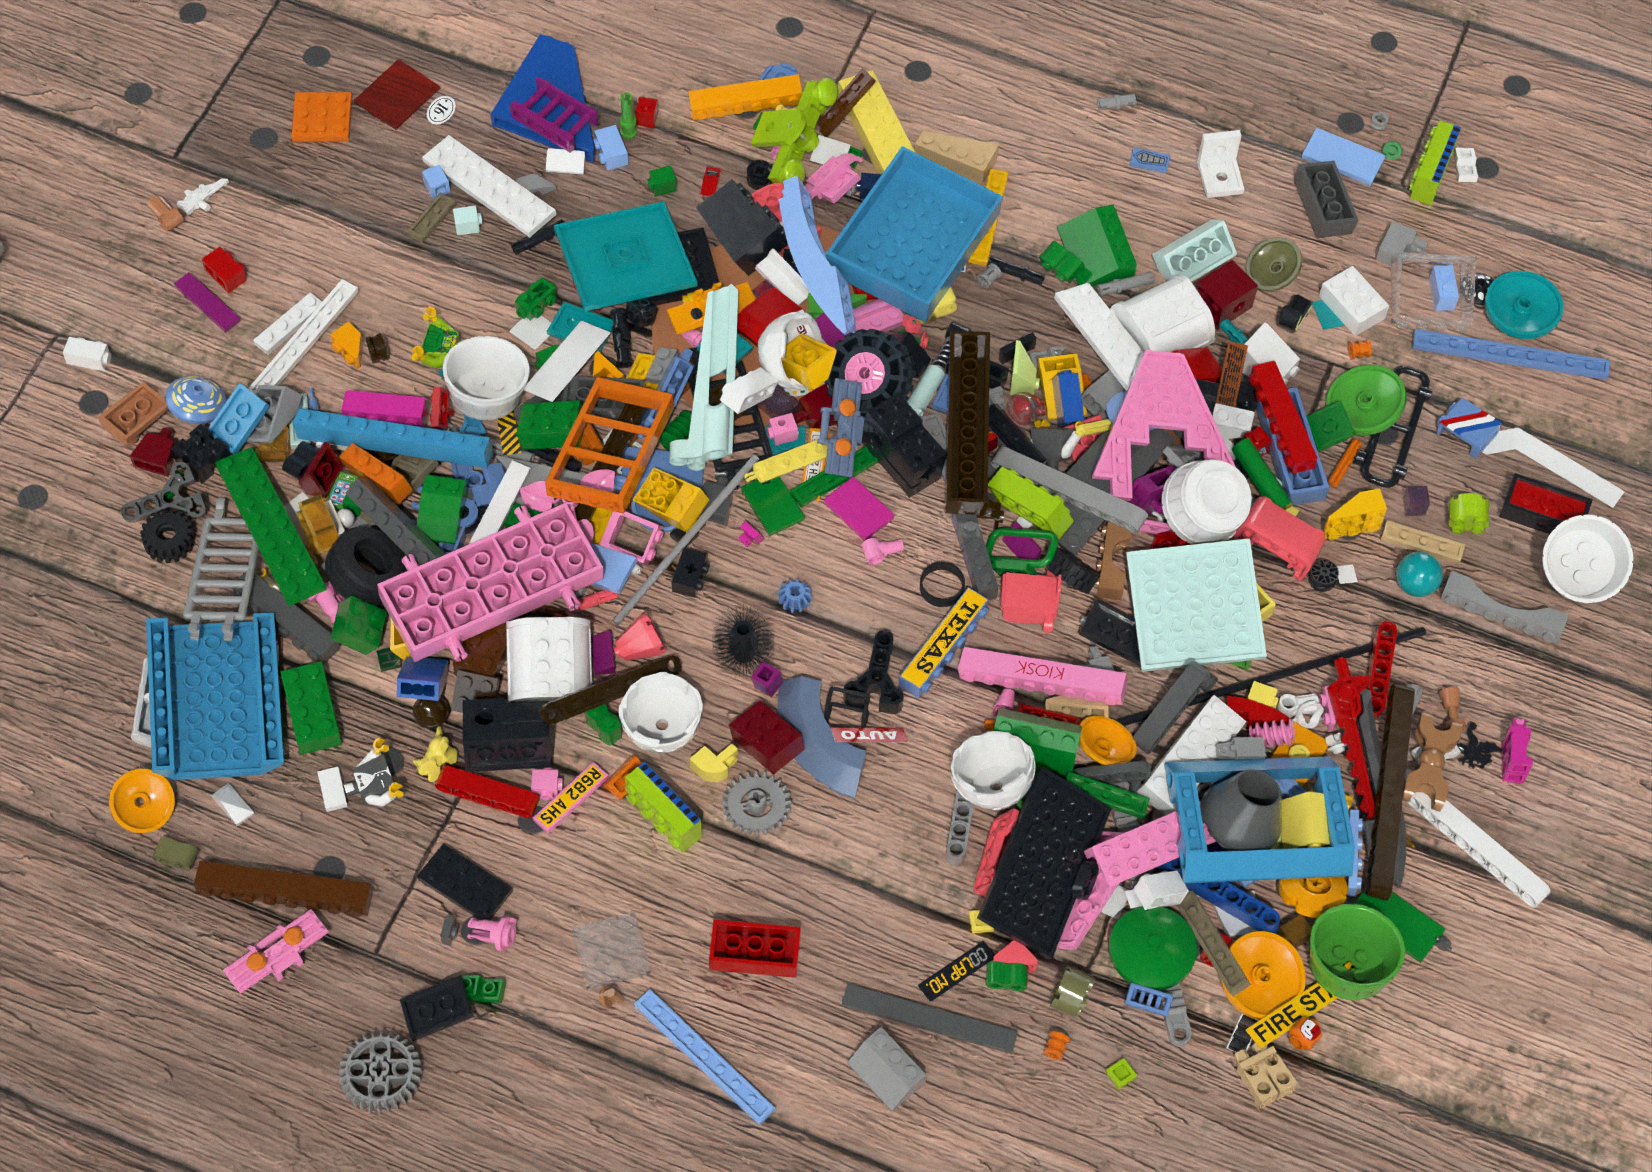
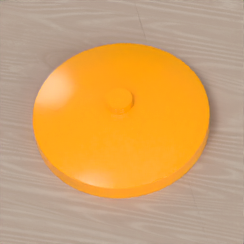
M1256 931L1239 937L1229 946L1230 951L1251 985L1232 997L1222 980L1221 983L1228 1000L1242 1014L1261 1020L1304 992L1306 976L1302 959L1293 945L1283 937L1271 932Z

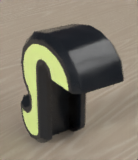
M1296 294L1290 304L1283 307L1278 318V326L1290 333L1297 332L1313 306L1312 300Z

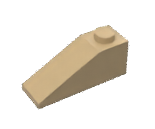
M1063 695L1046 699L1045 702L1047 710L1081 717V720L1090 716H1104L1106 718L1110 716L1111 705L1105 702H1089L1085 699H1071Z

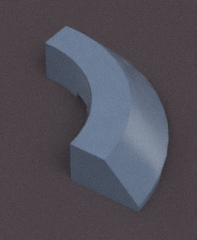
M803 676L783 680L778 692V715L802 735L805 748L804 751L795 757L796 762L803 770L810 773L817 782H822L834 792L855 799L866 763V751L858 749L847 742H835L831 728L821 710L822 681Z

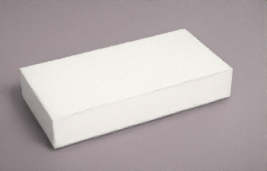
M334 767L318 771L326 812L348 807L339 768Z

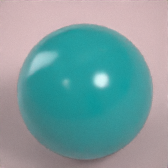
M1413 552L1400 561L1397 567L1396 578L1400 588L1408 595L1419 598L1427 597L1440 587L1443 580V569L1440 562L1433 555L1426 552Z

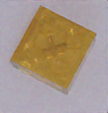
M319 494L298 502L300 511H297L302 531L306 533L309 546L315 548L317 555L329 551L338 539V534L322 495Z

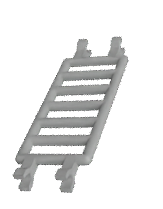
M217 498L214 518L208 517L203 523L183 612L185 619H191V623L188 626V632H191L190 640H199L202 620H225L222 626L224 641H232L235 620L242 621L246 618L259 549L251 534L210 533L211 526H246L243 518H225L228 510L227 506H225V498ZM208 541L253 542L251 549L207 548ZM205 556L249 557L248 565L203 564ZM201 572L246 573L245 580L200 579ZM198 588L243 589L241 596L196 595ZM194 603L239 604L238 612L193 611Z

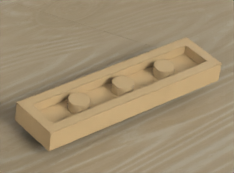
M1388 520L1381 537V541L1416 552H1426L1435 558L1458 565L1466 545Z

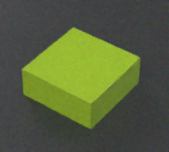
M1124 1058L1106 1069L1105 1072L1118 1090L1137 1078V1074Z

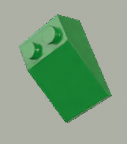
M432 475L425 476L417 526L433 542L456 544L468 495L466 480Z

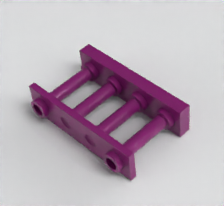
M537 77V91L524 104H520L515 100L510 104L511 117L571 153L575 149L574 136L587 122L597 126L598 114L594 108L586 106L553 86L549 81ZM543 95L551 99L539 113L529 110ZM558 104L566 108L554 122L544 119ZM572 113L581 117L569 131L559 128Z

